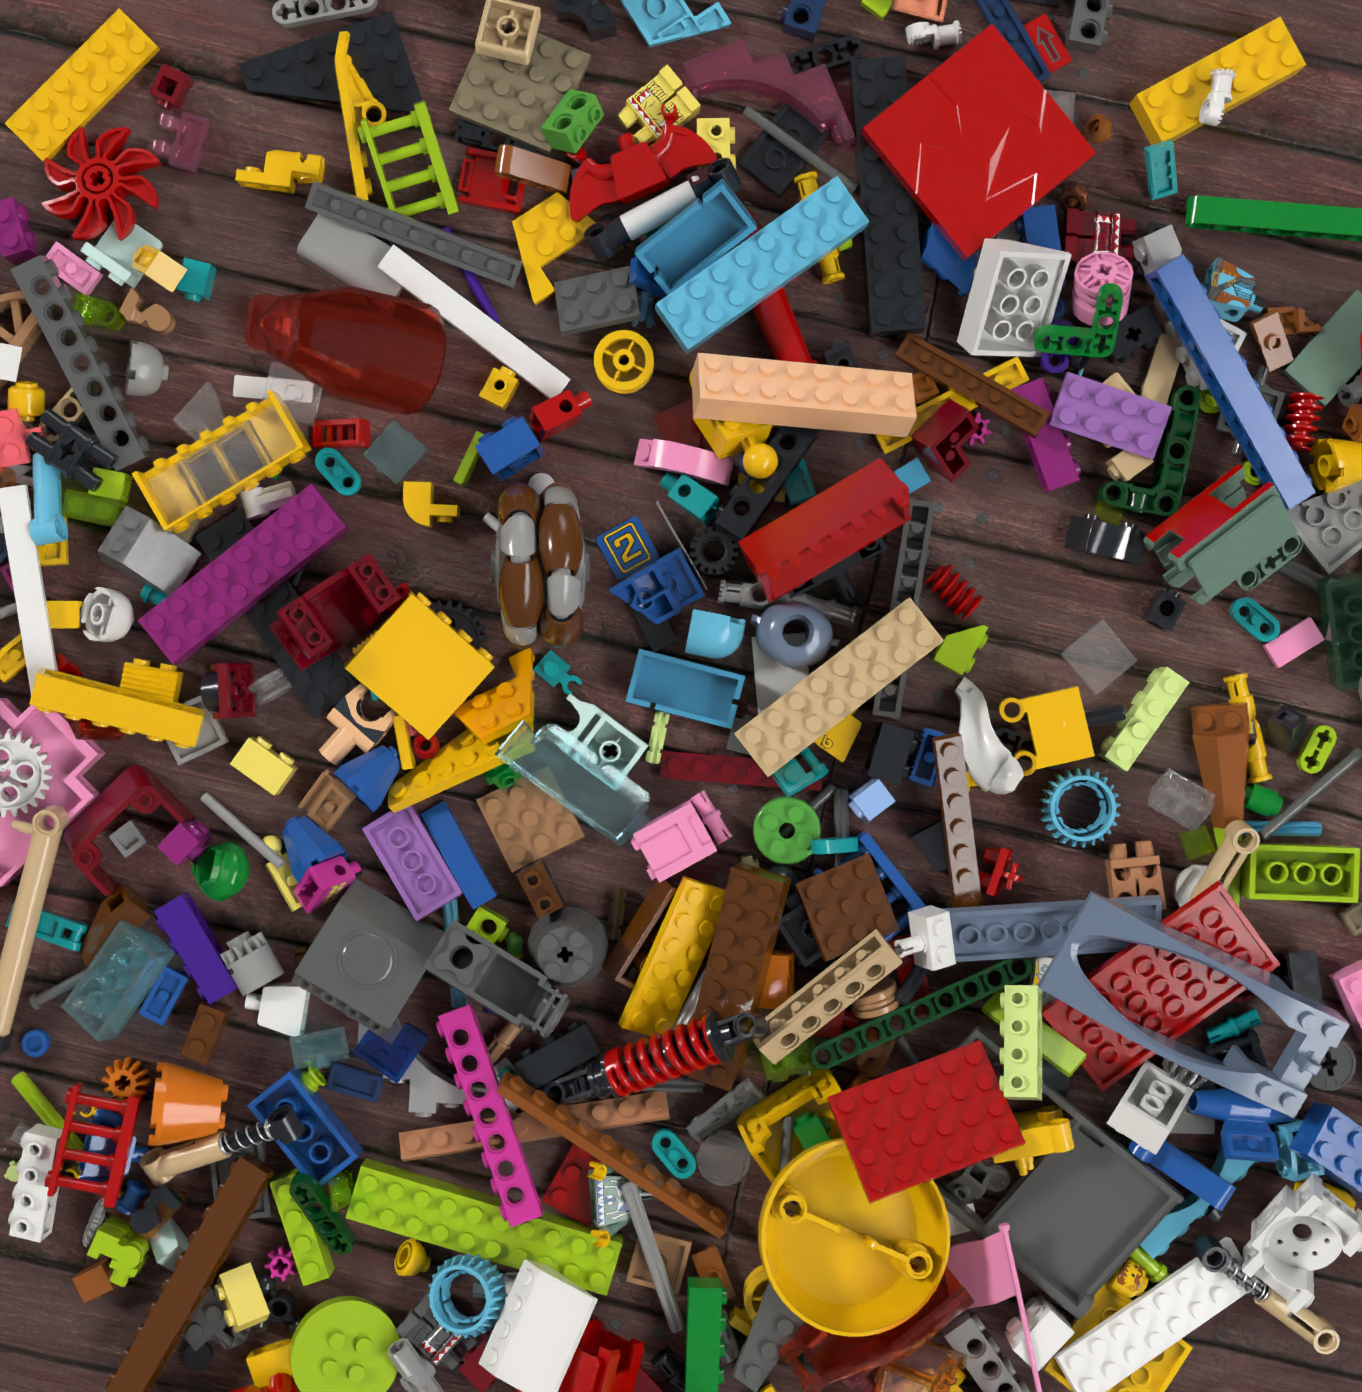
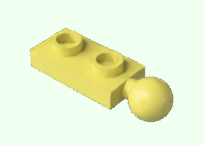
M269 835L264 837L262 841L286 862L280 869H277L271 862L265 866L293 912L302 907L294 894V890L299 883L292 874L287 853L282 855L280 852L282 849L280 839Z

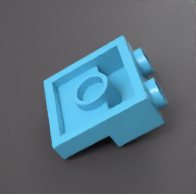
M1301 1119L1274 1124V1133L1280 1158L1275 1162L1276 1169L1283 1178L1294 1182L1307 1179L1312 1173L1317 1176L1324 1175L1320 1170L1288 1149L1303 1122Z

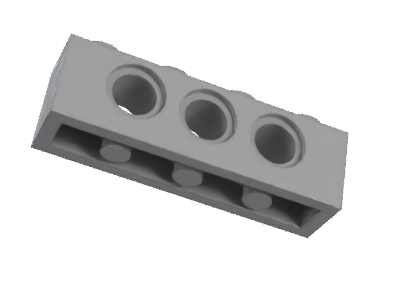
M966 1309L941 1327L944 1337L983 1392H1031L1023 1380L1018 1383L1013 1376L1017 1372L1008 1358L1003 1361L999 1356L998 1352L1001 1349L994 1338L991 1336L987 1339L983 1333V1330L986 1328L977 1314L972 1317ZM971 1339L980 1340L976 1347L970 1348L967 1346ZM987 1361L995 1362L991 1369H983L984 1363ZM1003 1383H1009V1384H1010V1387H1009L1008 1390H1006V1391H999V1390H998V1388H999V1386H1000L1001 1384H1003Z

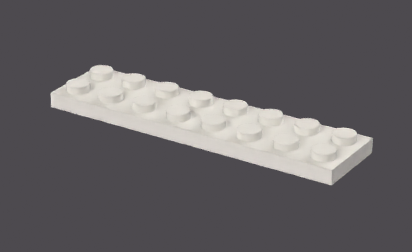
M1225 1237L1219 1241L1232 1257L1237 1259L1238 1264H1242V1257L1232 1239ZM1196 1257L1053 1356L1074 1392H1106L1245 1295V1288L1237 1286L1236 1281L1233 1279L1228 1280L1225 1273L1206 1270Z

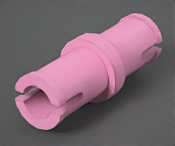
M705 790L690 798L703 819L701 821L704 825H707L718 845L733 836L721 819L720 810L716 811Z

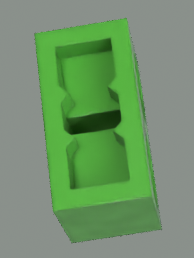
M569 89L542 125L541 130L548 144L552 146L551 148L576 154L602 119L604 113L595 94Z

